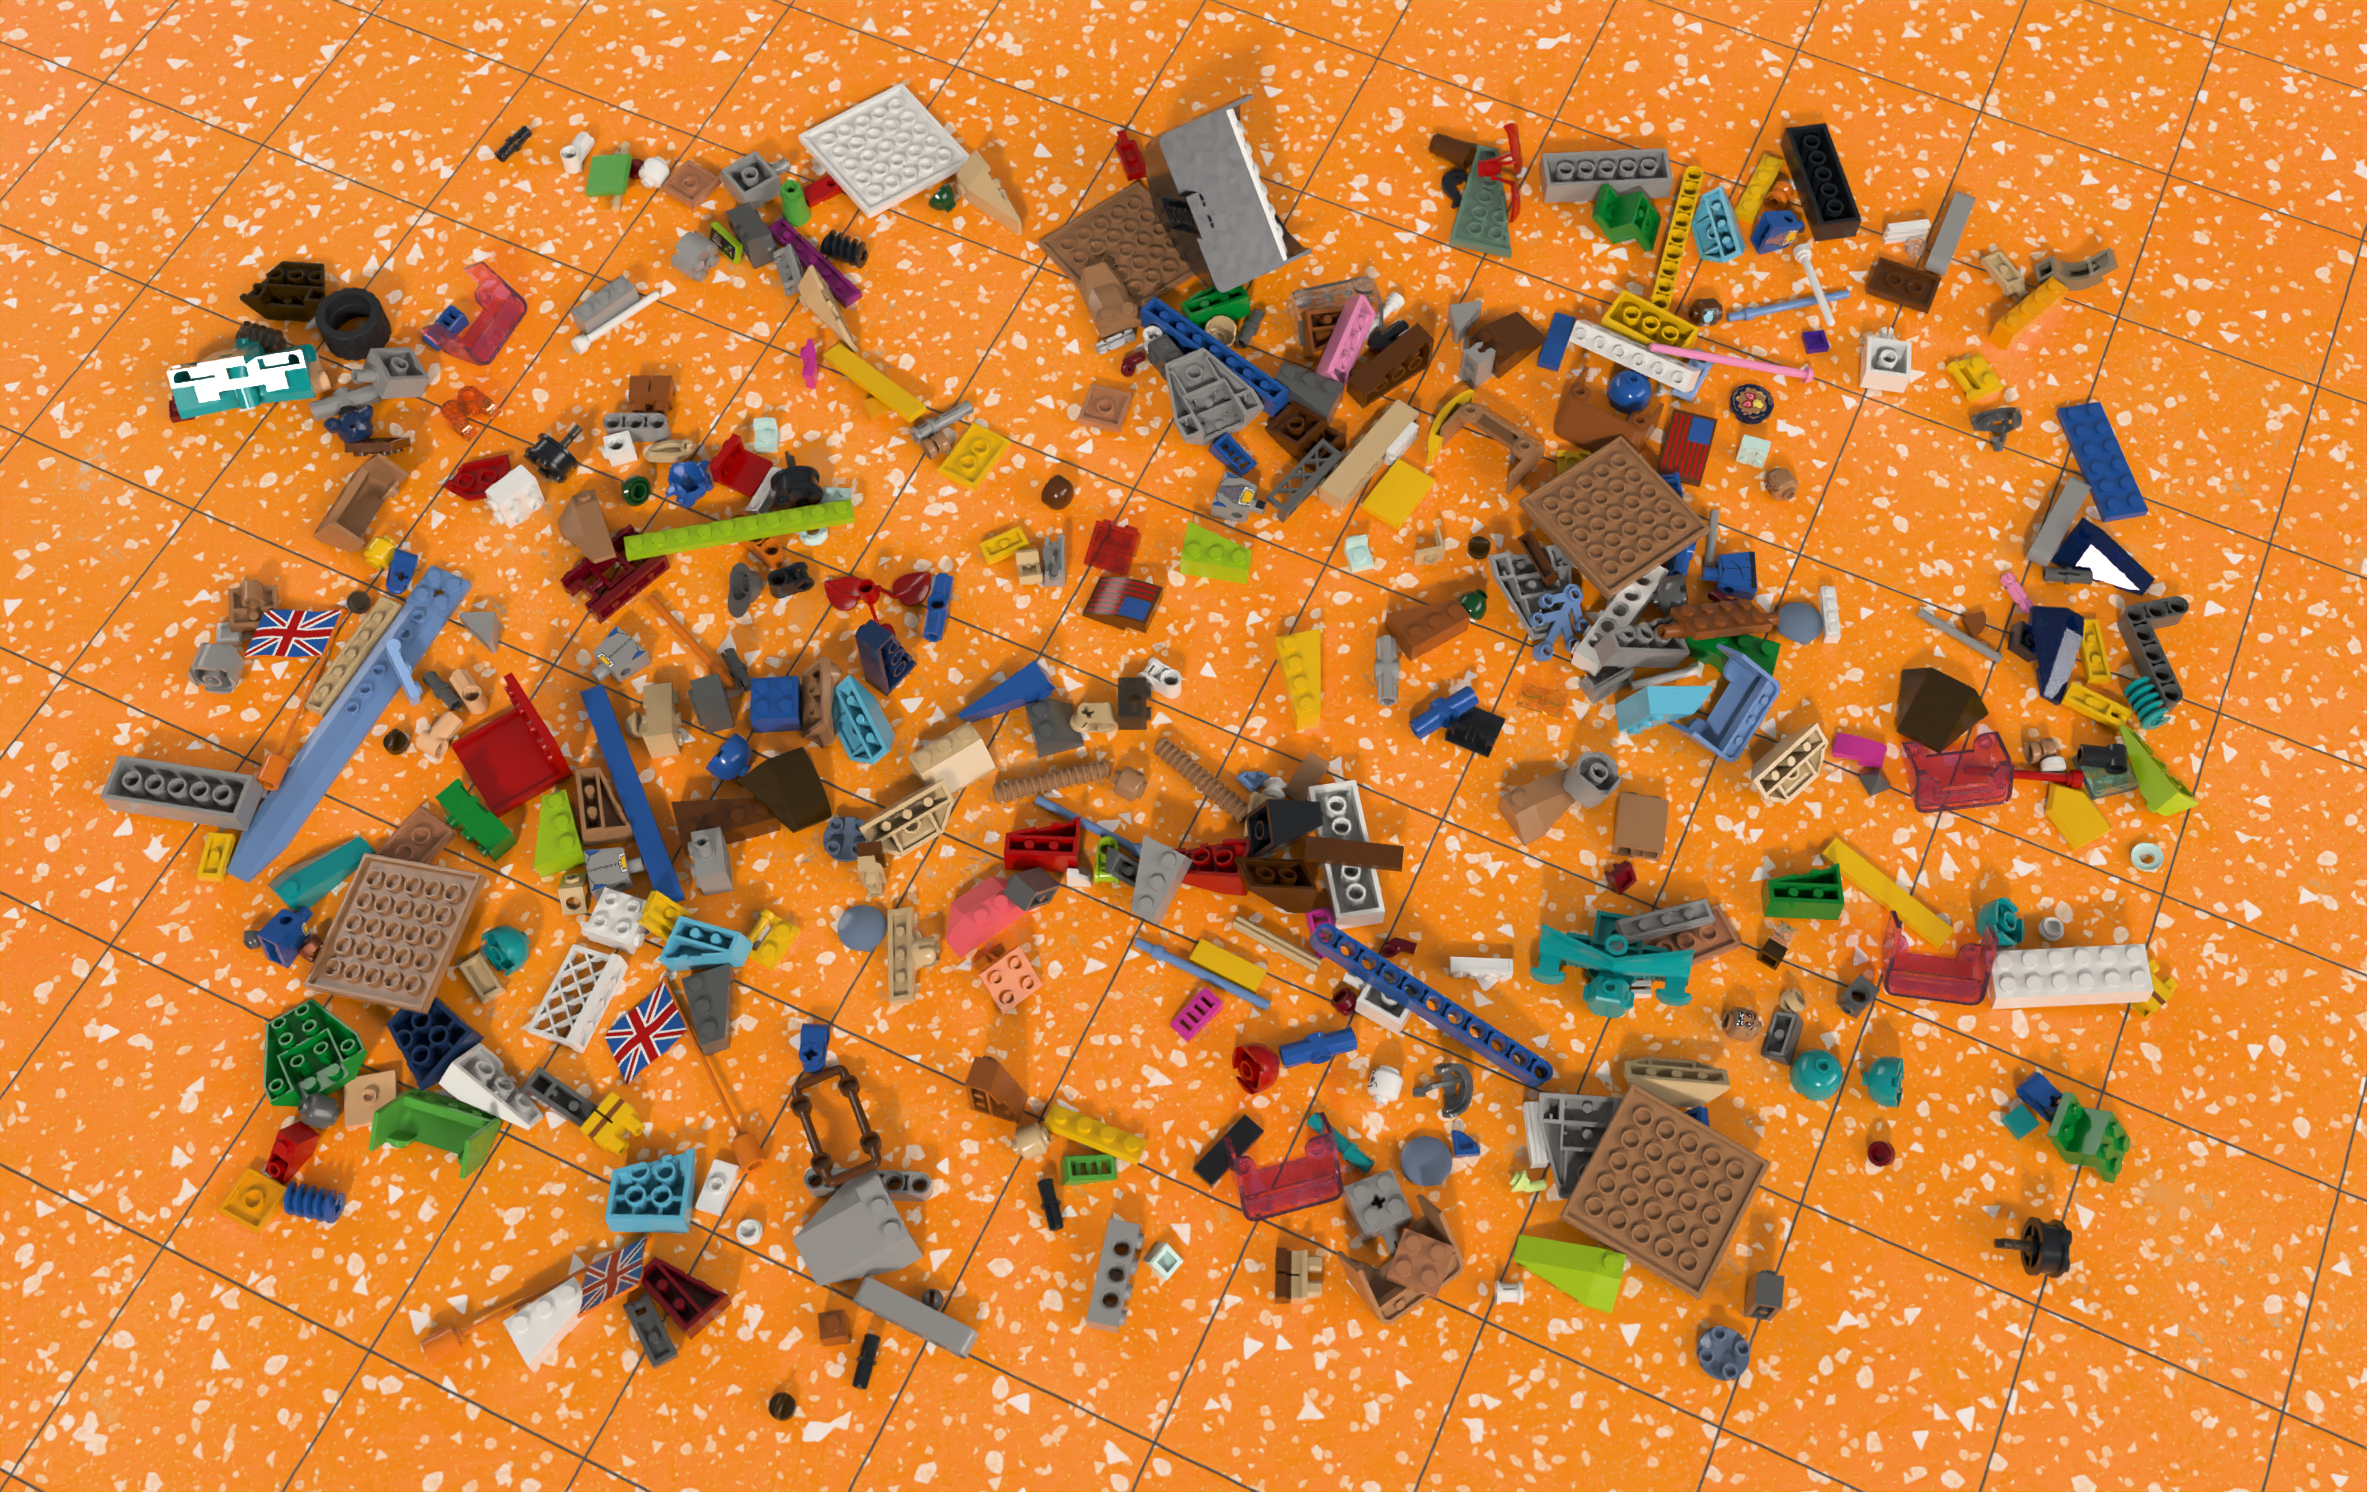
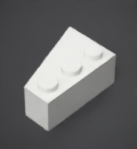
M572 1277L503 1321L525 1363L534 1373L540 1369V1365L549 1354L559 1347L558 1344L569 1332L571 1333L585 1317L583 1316L579 1319L577 1317L582 1304L583 1287L575 1277Z

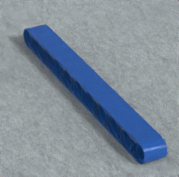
M603 684L580 691L654 890L659 891L675 903L686 900Z
M1323 923L1310 935V945L1314 950L1528 1086L1539 1087L1552 1078L1553 1068L1546 1060L1335 926ZM1319 933L1325 934L1328 938V942L1322 941L1319 937ZM1340 946L1346 947L1350 955H1344L1340 950ZM1362 960L1368 961L1371 969H1366L1362 965ZM1383 974L1391 976L1392 983L1385 981ZM1405 987L1413 991V997L1406 994ZM1426 1001H1431L1435 1006V1010L1429 1009ZM1448 1014L1455 1017L1456 1024L1449 1021ZM1470 1028L1476 1030L1478 1034L1477 1038L1471 1035ZM1491 1041L1498 1044L1499 1052L1492 1048ZM1513 1055L1520 1059V1065L1514 1062ZM1535 1068L1541 1072L1542 1079L1535 1075Z

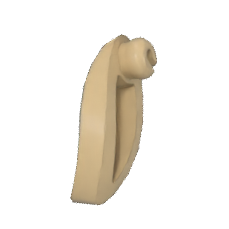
M690 439L661 441L650 447L645 452L647 462H678L692 455L695 445Z

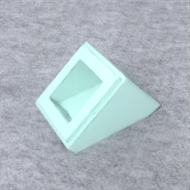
M1160 1241L1143 1261L1163 1279L1168 1280L1184 1260L1166 1242Z

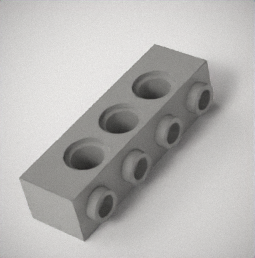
M1109 1218L1087 1314V1327L1118 1334L1119 1327L1125 1326L1128 1310H1123L1125 1300L1130 1301L1133 1291V1285L1129 1284L1131 1274L1136 1275L1139 1259L1135 1258L1136 1250L1142 1249L1144 1234L1140 1233V1224ZM1119 1246H1126L1129 1252L1121 1256L1116 1254L1115 1250ZM1114 1271H1119L1124 1276L1119 1281H1113L1109 1278V1275ZM1107 1297H1115L1118 1300L1117 1304L1113 1307H1107L1103 1302Z

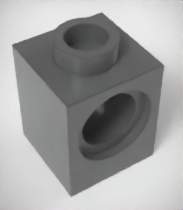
M1859 974L1844 991L1836 1004L1840 1006L1845 1014L1857 1019L1874 1000L1880 989ZM1852 995L1858 996L1862 1002L1854 1000Z

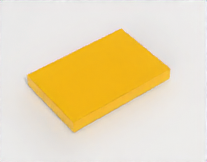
M973 422L939 466L937 472L939 475L976 492L1011 446V440Z
M1397 459L1361 504V509L1399 530L1435 485L1436 480L1404 461Z

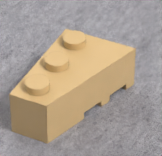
M672 682L643 686V708L645 709L643 724H646L643 739L652 759L680 755V746L684 745L682 731L679 732L678 725H682L681 712L677 711V705L681 704L679 690H674Z

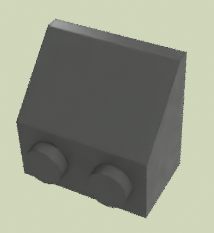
M1051 699L1025 704L1026 718L1038 758L1084 746L1081 733L1073 730L1069 723L1071 716L1075 714L1072 704Z

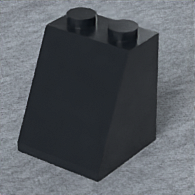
M1267 799L1246 815L1251 857L1264 858L1302 840L1321 827L1324 816L1321 811L1320 802Z

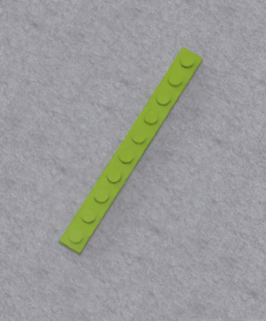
M846 499L624 537L627 560L631 561L855 522L852 500Z

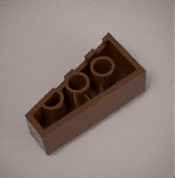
M1417 322L1357 372L1352 373L1347 380L1346 392L1362 409L1430 366L1434 339Z
M754 798L671 802L681 845L686 856L690 855L688 842L692 841L691 832L720 827L728 845L781 830L778 819L771 814V809L762 801L757 802Z

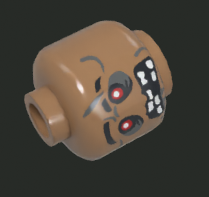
M1736 1006L1731 1008L1730 1011L1725 1012L1722 1019V1029L1725 1030L1726 1035L1731 1039L1750 1042L1755 1035L1758 1036L1760 1034L1762 1022L1759 1021L1758 1014L1755 1011Z

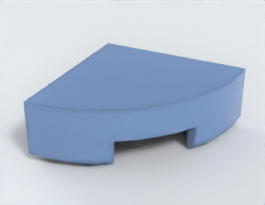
M1244 771L1237 775L1236 780L1249 792L1253 793L1264 786L1263 782L1269 779L1270 776L1262 771Z

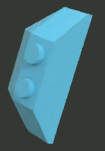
M1721 185L1701 196V203L1691 223L1700 259L1717 263H1725L1742 255L1746 248L1736 214Z
M848 675L834 687L832 704L833 727L851 761L875 764L891 750L895 734L876 698L852 675Z

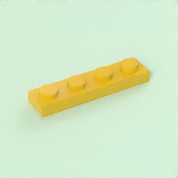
M1764 154L1735 210L1737 219L1750 224L1754 223L1766 196L1783 166V160Z
M1053 1104L1043 1123L1047 1130L1136 1166L1147 1147V1140L1057 1104Z

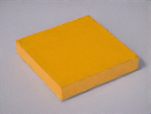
M248 1166L216 1211L262 1237L284 1205L287 1187Z

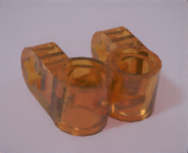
M474 386L461 388L458 391L457 400H448L441 407V413L447 426L466 441H470L477 435L475 428L469 423V416H477L482 413L489 419L494 420L502 413L493 400Z

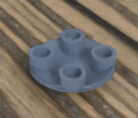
M1789 603L1778 612L1780 623L1777 625L1776 630L1780 635H1784L1792 641L1808 645L1822 631L1823 620L1821 615L1814 607L1806 603Z
M851 816L832 819L823 836L826 852L833 859L841 862L857 860V843L866 842L859 829L865 821Z
M859 905L850 908L841 916L837 931L840 941L846 947L855 951L872 952L884 939L887 924L885 917L878 909L868 905Z
M1429 1136L1417 1137L1404 1147L1401 1154V1167L1407 1180L1421 1186H1438L1450 1174L1452 1156L1447 1146L1440 1140Z
M1715 1326L1702 1334L1697 1343L1696 1354L1701 1368L1709 1376L1721 1381H1730L1741 1376L1748 1367L1751 1351L1750 1345L1738 1332L1728 1327Z

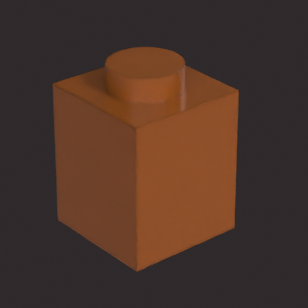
M845 1309L818 1313L820 1341L824 1347L851 1343L849 1319Z

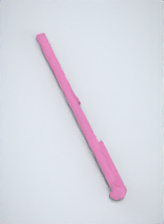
M1652 342L1649 345V351L1785 376L1800 377L1803 383H1808L1814 378V371L1808 366L1804 370Z

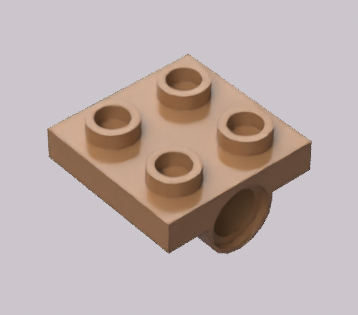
M246 580L241 584V588L228 589L231 633L254 631L257 629L264 612L279 610L277 585L263 586L262 582L258 580Z

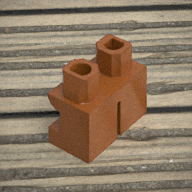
M630 376L628 398L632 406V412L646 413V410H653V413H661L666 417L668 410L673 408L672 397L675 396L676 390L672 376H652V380L650 376Z

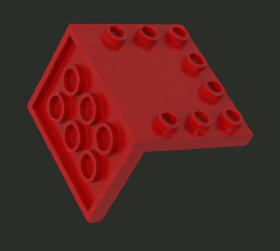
M512 672L503 677L507 684L503 688L515 709L450 744L488 807L497 818L573 776L558 743Z

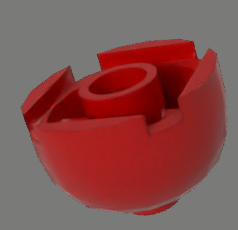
M1251 1042L1234 1049L1232 1066L1233 1069L1238 1068L1241 1076L1236 1077V1079L1248 1094L1261 1093L1269 1089L1277 1081L1280 1060L1277 1054L1267 1045Z

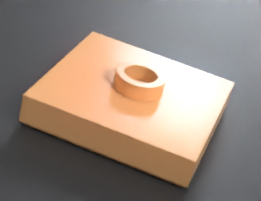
M395 1070L357 1076L354 1080L344 1085L345 1127L347 1129L371 1126L374 1112L398 1096V1075Z

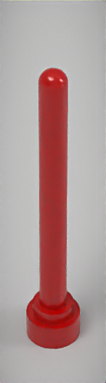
M1966 766L1964 768V773L1971 776L2061 782L2070 788L2081 789L2083 784V771L2078 769H2071L2065 773L1977 766Z

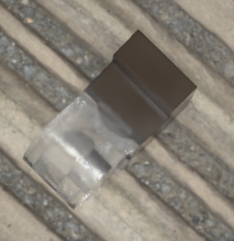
M1781 920L1756 959L1776 971L1799 930Z

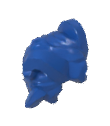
M690 460L684 463H672L671 467H669L670 471L667 481L670 486L665 492L666 496L676 495V502L684 508H690L695 505L696 500L704 497L707 491L710 492L714 488L710 475L706 472L710 462L702 460L696 463Z

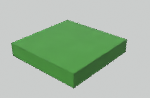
M629 153L592 156L585 194L588 197L626 194L632 156Z

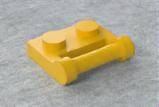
M1981 354L1959 362L1953 361L1946 367L1950 375L1953 374L1967 394L1966 398L1969 402L2001 392L2004 387ZM1965 375L1968 377V379H1969L1970 382L1973 384V386L1975 387V389H1974V388L1972 387V385L1969 383V381L1967 380V378L1965 377Z
M763 909L759 914V920L746 938L754 944L768 923L773 925L758 949L756 951L751 949L747 958L774 972L801 931L800 928L777 917L771 911Z

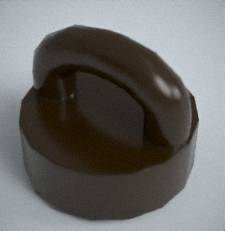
M1474 537L1468 543V554L1474 559H1484L1489 555L1491 543L1484 537Z
M355 590L348 595L347 606L351 612L363 614L369 610L371 600L366 592Z
M395 728L384 737L383 745L388 753L399 755L407 750L409 740L403 732Z
M781 1392L771 1398L768 1408L774 1419L777 1421H787L794 1416L797 1405L790 1394Z

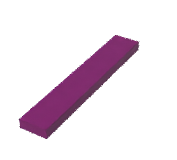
M783 217L767 227L772 234V238L782 248L788 244L792 245L798 254L801 266L806 271L811 265L816 268L828 284L833 297L842 306L847 308L862 298V292Z

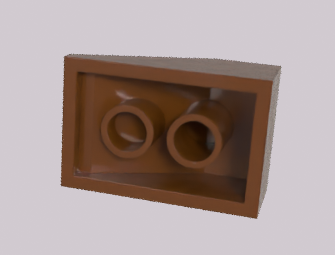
M1516 311L1481 328L1469 338V348L1478 342H1483V346L1478 349L1481 353L1492 347L1496 351L1492 374L1500 379L1547 341V338Z
M1235 857L1234 861L1249 891L1286 912L1295 914L1310 913L1318 888L1303 860Z

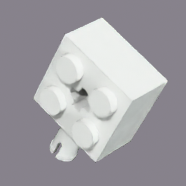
M1883 327L1879 330L1880 338L1868 336L1861 351L1860 387L1904 393L1911 378L1912 342L1893 340L1894 330L1889 327V333L1887 334V327Z
M1347 971L1342 981L1361 991L1356 1002L1355 1011L1399 1036L1412 1011L1395 1000L1389 999L1387 995ZM1383 974L1385 981L1392 983L1391 976ZM1405 987L1406 994L1413 997V991Z

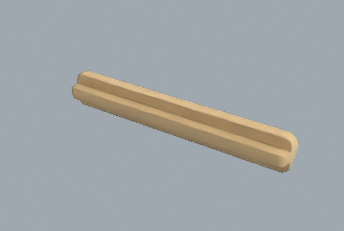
M1238 915L1233 921L1232 927L1311 971L1316 972L1321 966L1322 960L1241 915Z

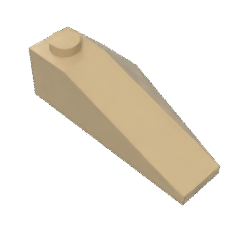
M977 150L972 152L956 175V189L959 195L964 196L970 204L1017 235L1022 234L1021 219L1009 199H1004L998 181L993 182L989 174L991 169Z
M813 265L809 266L798 285L801 293L798 296L804 308L808 306L855 353L860 352L828 284Z

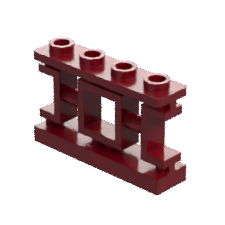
M631 524L619 530L611 538L616 557L596 564L585 557L578 566L565 573L560 580L564 590L572 597L582 590L591 598L585 603V606L599 624L603 623L670 568L666 555L640 559L644 564L635 569L631 564L636 560L628 561L627 557L624 558L619 554L625 549L624 537L640 534L638 531H635ZM617 562L626 571L613 582H610L602 574ZM593 575L596 581L588 586L584 581ZM605 587L609 592L600 598L596 592Z

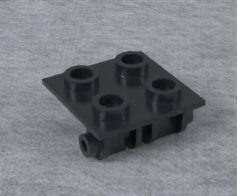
M1474 706L1459 715L1458 721H1451L1448 728L1449 731L1444 740L1488 758L1506 719Z

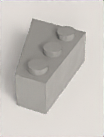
M1144 835L1131 912L1160 925L1193 860Z

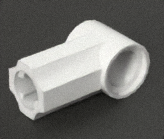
M581 131L569 146L563 147L560 151L564 169L569 174L579 173L583 169L582 161L595 144L594 138L588 133Z

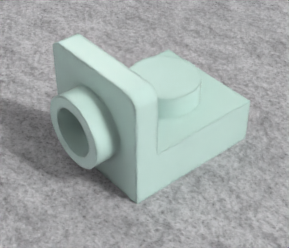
M769 417L754 418L755 452H778L779 430L776 419Z
M1366 534L1353 535L1345 539L1344 553L1351 573L1374 568V562L1367 545L1368 537Z

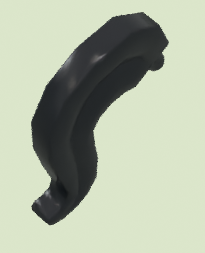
M1453 169L1447 172L1441 180L1443 192L1454 202L1451 204V208L1459 207L1462 200L1455 186L1461 185L1464 181L1467 183L1468 175L1463 170Z

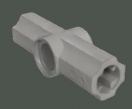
M373 384L354 390L346 387L339 388L334 391L333 396L311 402L309 406L315 421H320L341 415L350 410H358L365 405L379 403L382 400Z
M1383 635L1376 638L1374 680L1377 681V703L1382 706H1392L1397 704L1399 661H1397L1396 638H1393L1391 635Z

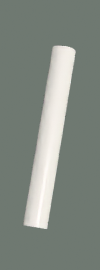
M1695 665L1631 681L1630 688L1633 691L1645 688L1646 686L1698 675L1699 669Z

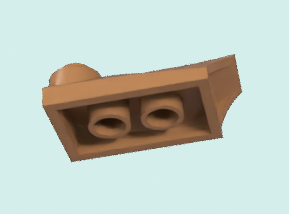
M1106 262L1085 267L1082 270L1078 290L1100 337L1103 338L1129 328L1141 326L1138 307L1132 302L1119 274Z
M823 656L801 672L802 738L815 742L821 748H826L835 741L832 704L834 685L841 678V669L837 663L832 662L831 658Z

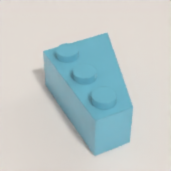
M679 916L660 955L659 961L671 971L713 969L729 963L731 967H743L753 943L740 932Z

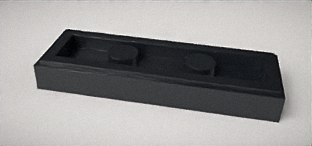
M1245 1114L1193 1167V1172L1212 1188L1264 1134V1130Z

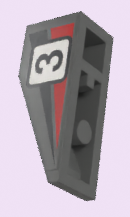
M539 1066L530 1072L518 1089L541 1106L578 1127H581L594 1111L599 1114L597 1105Z

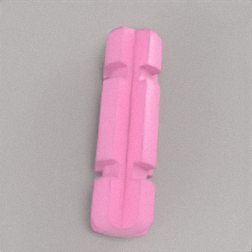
M2011 572L2004 574L2000 581L2004 587H2008L2006 590L2014 602L2019 604L2018 607L2021 612L2026 614L2032 611L2034 604L2030 599L2027 600L2028 595L2019 582H2015L2017 580Z

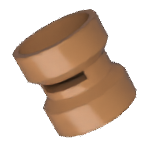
M942 431L935 433L934 437L930 439L925 438L921 441L922 449L931 461L936 459L940 453L945 454L951 451L948 439Z
M2048 737L2042 738L2040 741H2025L2023 744L2025 760L2027 763L2033 764L2045 758L2056 756V746L2053 739Z

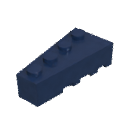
M872 619L866 624L861 625L856 631L855 638L865 680L881 693L888 696L912 671L917 663L906 653L905 648L900 645V642L891 632Z

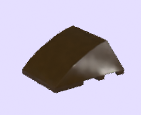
M282 261L265 275L266 279L262 283H255L250 293L247 295L243 293L239 296L243 303L267 320L310 322L316 316V310L325 298V266L321 263Z
M1932 667L1904 669L1901 672L1902 684L1899 692L1900 706L1898 707L1896 732L1939 754L1989 714L1974 688Z
M804 747L769 758L736 781V784L741 788L745 786L755 795L753 798L757 802L762 801L771 809V814L793 833L832 817L830 804L811 753Z

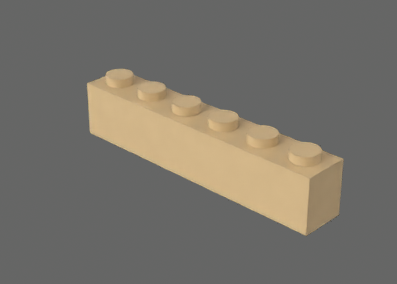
M1399 399L1393 405H1388L1383 416L1373 422L1370 431L1367 434L1364 433L1359 438L1356 447L1348 450L1341 464L1337 463L1331 475L1320 482L1318 487L1319 500L1341 513L1384 464L1386 450L1411 421L1418 425L1419 412Z

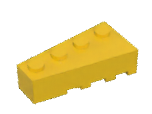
M1320 629L1275 637L1274 652L1296 731L1319 727L1321 715Z

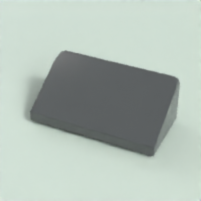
M1108 847L1105 872L1135 888L1139 862Z
M1775 1011L1761 1053L1762 1057L1786 1066L1791 1065L1804 1025L1799 1014Z

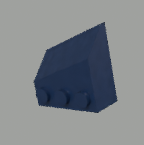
M435 995L428 1014L399 1009L386 1024L398 1048L402 1051L407 1061L406 1064L417 1080L416 1083L421 1091L439 1083L454 1060L484 1039L479 1032L437 995Z

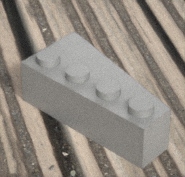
M1670 616L1664 619L1657 618L1649 623L1642 622L1634 627L1627 626L1611 630L1594 645L1601 666L1675 668L1690 654L1685 639H1677L1676 637L1660 639L1658 637L1657 628L1660 624H1674V620Z

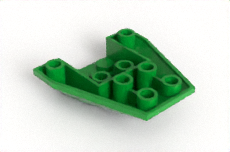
M310 999L268 1022L265 1028L263 1088L272 1106L298 1107L303 1098H307L314 1092L328 1096L344 1087L345 1084L356 1078L366 1057V1048L357 1032L314 999Z

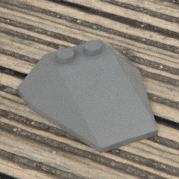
M1204 347L1164 364L1174 423L1185 443L1202 446L1218 440L1226 432L1231 435L1244 429L1264 410V405L1254 389Z
M1556 545L1542 548L1560 578L1550 586L1543 582L1527 553L1510 556L1509 552L1487 556L1494 580L1532 641L1545 639L1554 621L1544 623L1539 627H1532L1529 623L1530 615L1536 612L1544 614L1560 610L1563 602L1555 603L1551 607L1542 608L1538 603L1539 597L1546 593L1551 595L1559 594L1566 585L1572 584L1571 562ZM1545 598V603L1548 604V599ZM1570 610L1568 617L1572 628V611ZM1535 616V621L1539 623L1538 617ZM1561 628V630H1560L1558 636H1562V635H1563L1562 628Z
M1539 1092L1538 1122L1560 1199H1568L1623 1098Z
M877 1169L846 1181L793 1238L817 1286L901 1270L923 1257L912 1234L909 1233L891 1200Z

